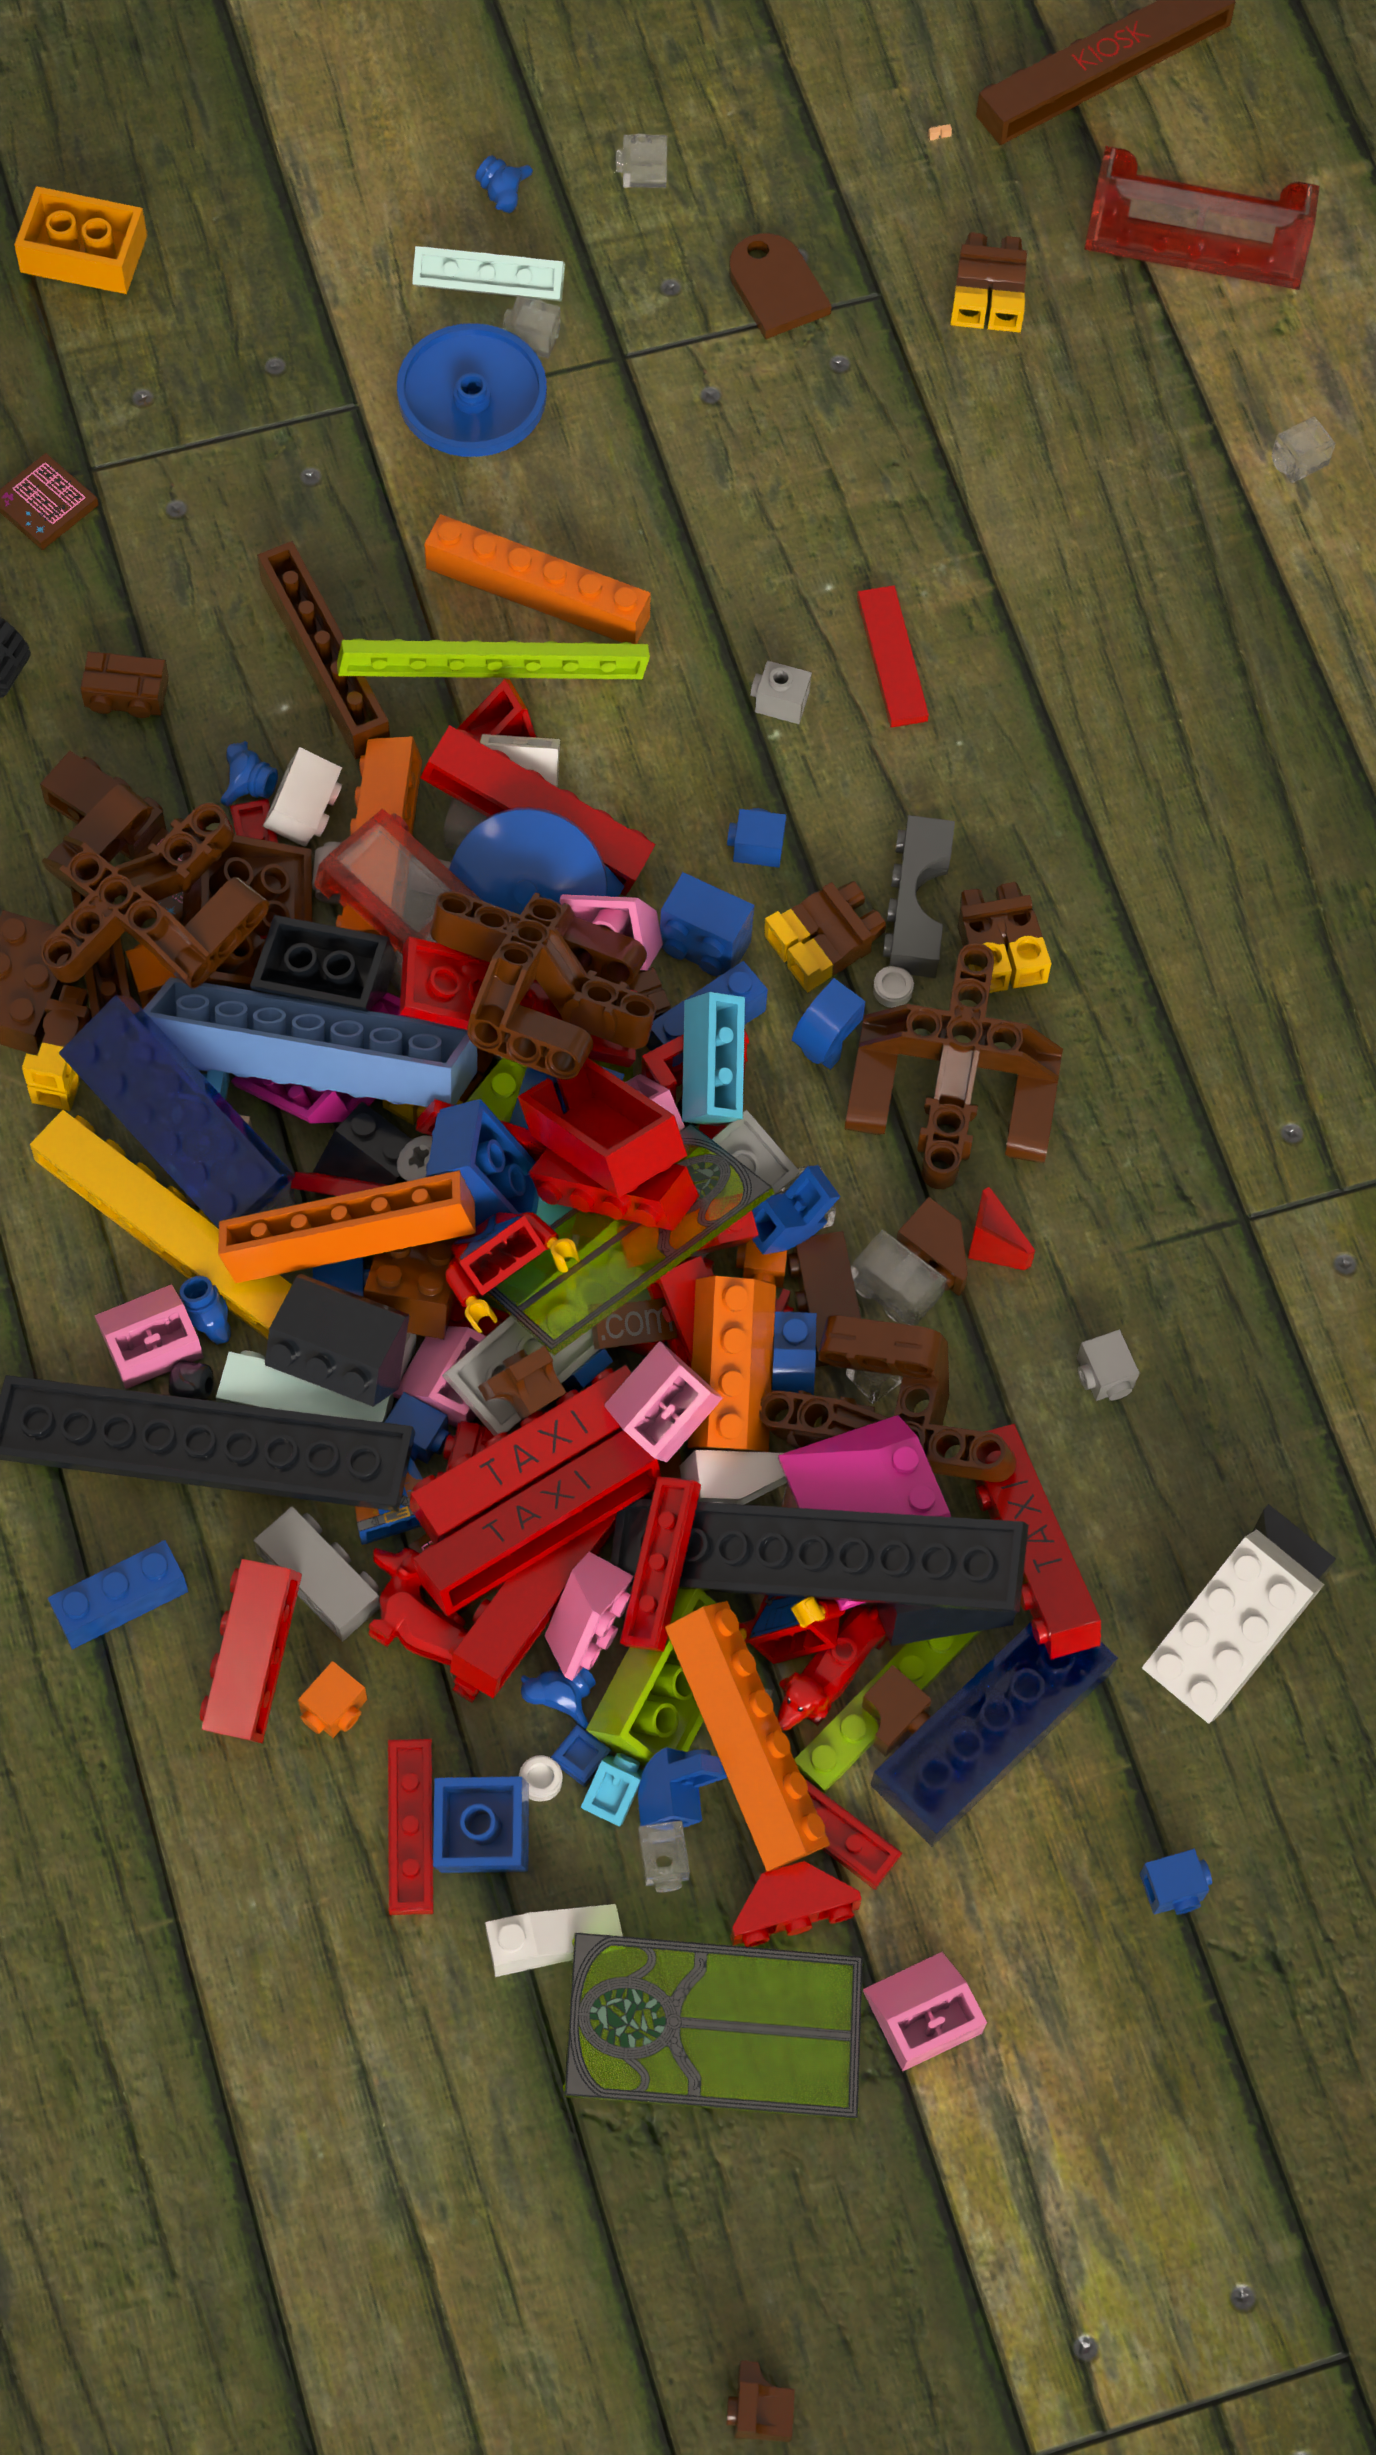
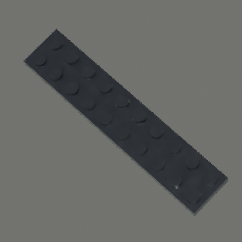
M5 1375L0 1394V1460L398 1512L415 1438L413 1426Z
M638 1499L618 1511L616 1516L611 1564L634 1577L652 1499ZM697 1502L678 1589L800 1598L814 1596L815 1599L1019 1613L1029 1525L1022 1521ZM634 1577L631 1581L630 1586H633Z

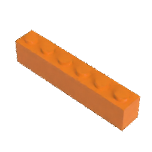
M439 515L424 543L426 569L616 641L637 644L650 619V592L445 515Z
M413 736L367 740L366 753L361 755L359 763L362 777L361 786H357L355 790L357 815L356 818L351 819L350 823L353 843L352 850H347L346 852L348 877L347 882H343L341 885L343 912L336 919V927L388 936L394 952L397 951L407 878V864L410 856L422 767V758Z
M459 1170L219 1221L218 1255L234 1282L240 1283L476 1233L475 1200Z
M728 1601L703 1606L665 1626L766 1871L791 1864L829 1846L830 1843L825 1833L824 1823L815 1810L808 1793L806 1780L799 1772L790 1750V1742L780 1727L773 1710L772 1699L764 1689L756 1670L755 1659L748 1651L739 1629L738 1619L731 1610Z

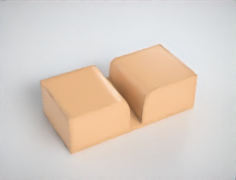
M951 125L929 128V140L939 139V136L941 138L951 137Z

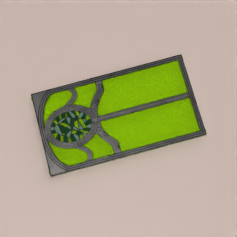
M690 1123L680 1131L687 1156L674 1164L687 1167L699 1197L674 1231L657 1227L650 1228L640 1223L623 1219L615 1220L609 1216L592 1212H581L573 1208L551 1224L550 1227L559 1234V1239L567 1238L575 1243L580 1262H577L573 1257L564 1258L568 1272H561L556 1268L551 1250H545L486 1294L545 1346L548 1352L556 1355L775 1193L773 1187L710 1139L698 1127Z
M574 1933V1938L572 1939L573 1957L565 2084L563 2085L564 2097L852 2120L858 2118L862 1969L864 1968L862 1956Z

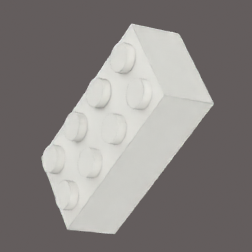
M1256 1529L1244 1537L1143 1665L1142 1669L1210 1724L1222 1714L1324 1584Z

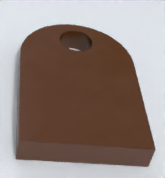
M761 233L751 235L735 246L730 256V279L765 340L831 314V303L801 253L791 241L776 234ZM753 250H762L767 255L763 258H753L748 253Z

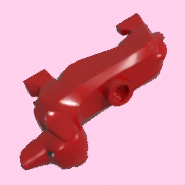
M375 1548L372 1553L374 1563L391 1577V1580L380 1596L381 1619H373L369 1624V1636L386 1647L391 1644L394 1638L398 1637L401 1644L412 1653L451 1666L453 1655L449 1653V1649L453 1641L462 1630L466 1633L469 1632L463 1628L466 1624L465 1620L456 1612L449 1616L444 1612L440 1613L421 1599L420 1589L422 1585L413 1560L415 1556L420 1554L419 1552L410 1548H404L395 1554ZM456 1676L454 1679L456 1684L452 1691L473 1703L480 1690Z
M867 1605L855 1606L838 1629L836 1647L819 1651L801 1674L794 1672L790 1677L779 1682L780 1687L785 1692L776 1716L782 1730H790L805 1718L819 1726L831 1710V1704L846 1690L873 1649L876 1648L880 1651L885 1645L888 1638L880 1620L877 1605L871 1607Z

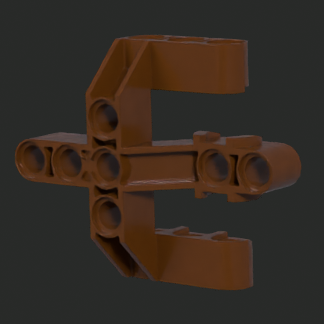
M118 784L63 838V842L51 852L48 858H44L41 861L45 868L73 892H79L85 897L42 945V960L57 980L64 983L79 980L125 931L153 953L160 964L191 989L201 986L264 919L269 910V901L239 877H234L228 880L185 927L156 901L180 892L188 893L192 889L191 886L215 861L217 862L220 859L222 853L229 847L233 841L234 831L220 806L214 803H204L196 807L185 820L182 818L174 819L170 824L173 830L157 846L152 843L147 848L145 856L114 867L109 862L126 844L130 846L135 841L133 837L146 824L152 810H154L153 807L126 785ZM220 823L214 831L204 832L210 824ZM192 852L188 859L177 861L183 853ZM127 894L123 902L113 904L116 897ZM157 918L151 927L141 928L146 920ZM100 924L96 931L85 934L89 926ZM72 953L69 960L65 963L57 964L58 959L63 954Z
M455 891L441 893L436 900L430 930L431 937L441 945L490 963L471 1010L467 1028V1035L476 1047L556 1078L568 1080L578 1075L593 1049L591 1035L631 1049H639L648 1044L657 1007L652 999L631 991L629 987L647 959L645 947L639 941L577 918L569 904L564 903L560 905L551 899L542 898L536 892L520 915ZM534 980H537L560 1013L562 1020L520 1005Z
M970 943L960 950L949 1011L904 1004L866 1014L863 1018L844 1129L874 1135L885 1134L898 1054L940 1061L934 1097L926 1096L924 1109L926 1114L929 1115L927 1128L921 1127L917 1146L918 1152L924 1153L922 1178L928 1186L934 1189L951 1187L957 1179L961 1160L966 1161L970 1157L973 1136L967 1134L969 1122L976 1117L978 1110L977 1104H971L977 1067L1018 1074L1013 1096L1015 1097L1008 1126L1009 1135L1005 1155L1009 1158L1045 1163L1063 1048L1028 1024L985 1017L993 973L994 955L990 948L981 943ZM977 965L983 970L972 971L966 966ZM971 1000L977 1005L974 1007H968L963 1005L960 1001ZM925 1029L931 1034L921 1036L914 1032V1030ZM958 1035H963L968 1037L971 1041L968 1043H962L957 1041L954 1037ZM1004 1042L1011 1046V1048L1003 1050L994 1044ZM948 1124L953 1126L956 1131L947 1133L938 1126ZM944 1161L950 1165V1168L939 1169L932 1162Z
M837 1315L827 1317L818 1352V1360L839 1368L902 1376L894 1416L899 1415L918 1436L933 1473L989 1482H1002L1014 1473L1016 1468L1015 1455L999 1435L991 1432L943 1426L950 1395L948 1342L941 1333L927 1327ZM800 1390L797 1393L772 1391L766 1394L761 1399L760 1406H762V1409L759 1411V1418L777 1438L787 1440V1443L796 1449L889 1417L857 1406L856 1399L840 1396V1399L815 1396ZM929 1400L928 1406L923 1411L914 1413V1409L919 1402ZM789 1409L787 1416L783 1420L775 1422V1418L780 1411ZM828 1415L824 1425L814 1428V1424L819 1417ZM960 1445V1450L954 1457L945 1458V1453L950 1447ZM1001 1451V1455L996 1462L985 1464L986 1457L990 1453ZM787 1482L781 1507L798 1508Z

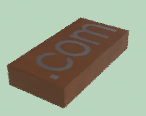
M665 1298L613 1304L591 1320L594 1349L677 1339V1328L674 1321L667 1322L662 1315V1307L667 1305ZM598 1307L589 1308V1312H593Z

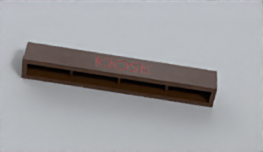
M1156 0L1142 9H1135L1121 20L1113 24L1104 25L1092 35L1084 39L1075 40L1070 46L1055 54L1046 55L1041 61L1026 69L1017 70L1010 77L997 84L986 86L979 92L976 117L998 144L1002 145L1229 27L1236 1Z

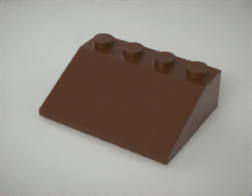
M234 835L233 841L222 853L220 859L217 862L215 861L191 886L192 889L188 893L183 892V926H186L228 880L234 877H239L269 901V910L258 926L204 983L268 993L253 990L250 986L266 938L260 939V935L267 936L274 915L312 922L311 849ZM192 852L183 853V861L188 859Z

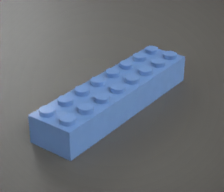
M173 977L166 981L139 1014L142 1058L154 1059L162 1064L176 1063L194 1066L202 1071L217 1070L233 1073L237 1077L268 1079L277 1084L291 1083L308 1086L316 1091L331 1090L348 1093L356 1098L371 1097L387 1100L397 1105L411 1104L428 1107L434 1099L456 1105L477 1073V1047L470 1041L467 1030L421 1019L374 1011L366 1012L315 1001L203 983L201 986L191 989L179 978Z

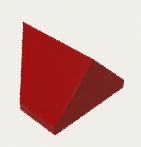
M504 679L457 728V730L469 732L478 742L481 741L482 734L536 738L528 710L510 679Z
M987 1187L982 1190L968 1258L1020 1270L1028 1269L1032 1265L1036 1250L992 1189Z

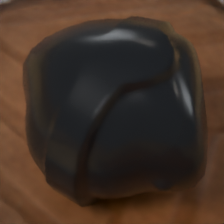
M181 1360L173 1366L169 1376L168 1392L170 1396L207 1400L212 1394L214 1377L213 1370L209 1365Z

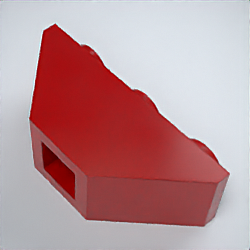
M805 1861L761 1873L732 1927V1944L744 1943L745 1947H755L770 1941L769 1935L786 1931L788 1936L797 1935L812 1929L811 1923L827 1918L829 1923L848 1920L855 1915L854 1911L860 1907L862 1901L860 1891Z

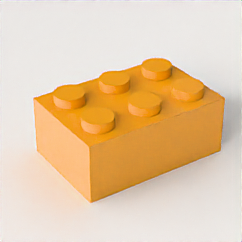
M36 186L14 244L20 272L127 294L147 238L143 208Z

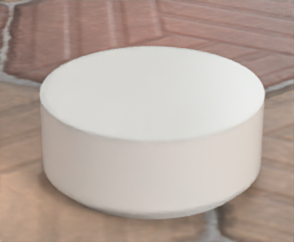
M889 966L883 968L874 979L873 993L876 1000L890 1008L906 1004L912 996L913 978L908 971L901 967Z
M544 1755L531 1757L524 1762L520 1769L519 1777H523L529 1783V1799L543 1802L552 1799L559 1793L562 1786V1770L559 1764L552 1758Z

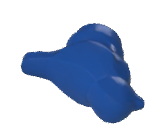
M491 155L479 166L475 179L480 182L483 189L488 191V197L496 203L495 208L497 210L511 213L515 210L518 203L517 192L519 184L532 174L533 169L529 165L522 167L506 166L502 159H497Z
M246 741L229 745L226 750V756L229 764L230 782L228 789L220 800L221 804L228 807L237 798L247 794L256 798H269L277 785V769L270 767L269 763L261 762L260 757L254 751L248 750V743Z
M195 1276L186 1280L180 1288V1299L185 1306L193 1327L204 1332L217 1345L228 1342L231 1337V1327L227 1321L228 1308L224 1298L218 1294L216 1285H212L211 1281L204 1276Z
M560 1667L558 1671L548 1670L542 1672L536 1678H529L525 1675L521 1677V1696L526 1702L535 1705H545L566 1713L584 1730L587 1728L589 1723L582 1710V1698L587 1697L590 1694V1689L596 1684L589 1670L583 1667L572 1681L564 1677Z

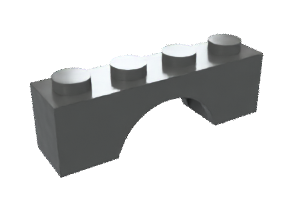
M908 815L906 830L898 829L895 853H902L903 856L902 864L894 863L891 887L899 889L897 899L890 898L887 922H894L893 934H885L883 957H890L889 966L901 967L908 971L910 975L936 978L943 925L930 918L921 909L916 893L927 881L948 874L955 821Z

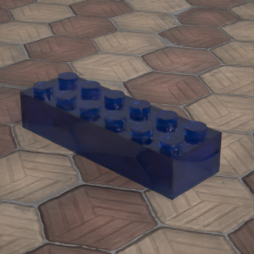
M115 995L59 1052L62 1058L218 1229L219 1221L259 1213L296 1177L133 998Z
M1030 1622L874 1771L870 1786L933 1847L1112 1673L1118 1657L1101 1642L1100 1646L1051 1659L1045 1644L1039 1645L1036 1642Z

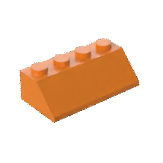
M724 1276L696 1279L691 1369L718 1392L723 1399L688 1438V1448L769 1452L770 1430L760 1420L759 1411L762 1409V1406H760L761 1399L772 1390L776 1285L756 1279Z

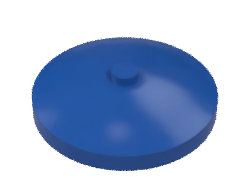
M458 324L442 328L427 335L408 352L400 366L397 377V400L400 413L406 425L425 444L441 452L456 456H488L517 445L535 429L546 406V375L537 354L525 341L513 333L486 324Z
M532 807L501 811L476 825L457 848L449 868L447 891L463 893L519 915L535 892L539 893L542 898L551 899L561 905L560 897L562 894L607 896L608 890L607 875L602 857L586 832L570 819L558 813Z

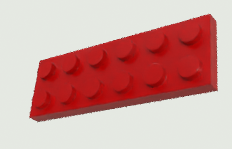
M409 936L403 944L400 1015L467 1030L471 1010L490 963L439 943ZM534 980L520 1005L562 1020L560 1013L537 980ZM591 1035L593 1049L588 1056L589 1059L628 1068L635 1062L636 1049L623 1047Z

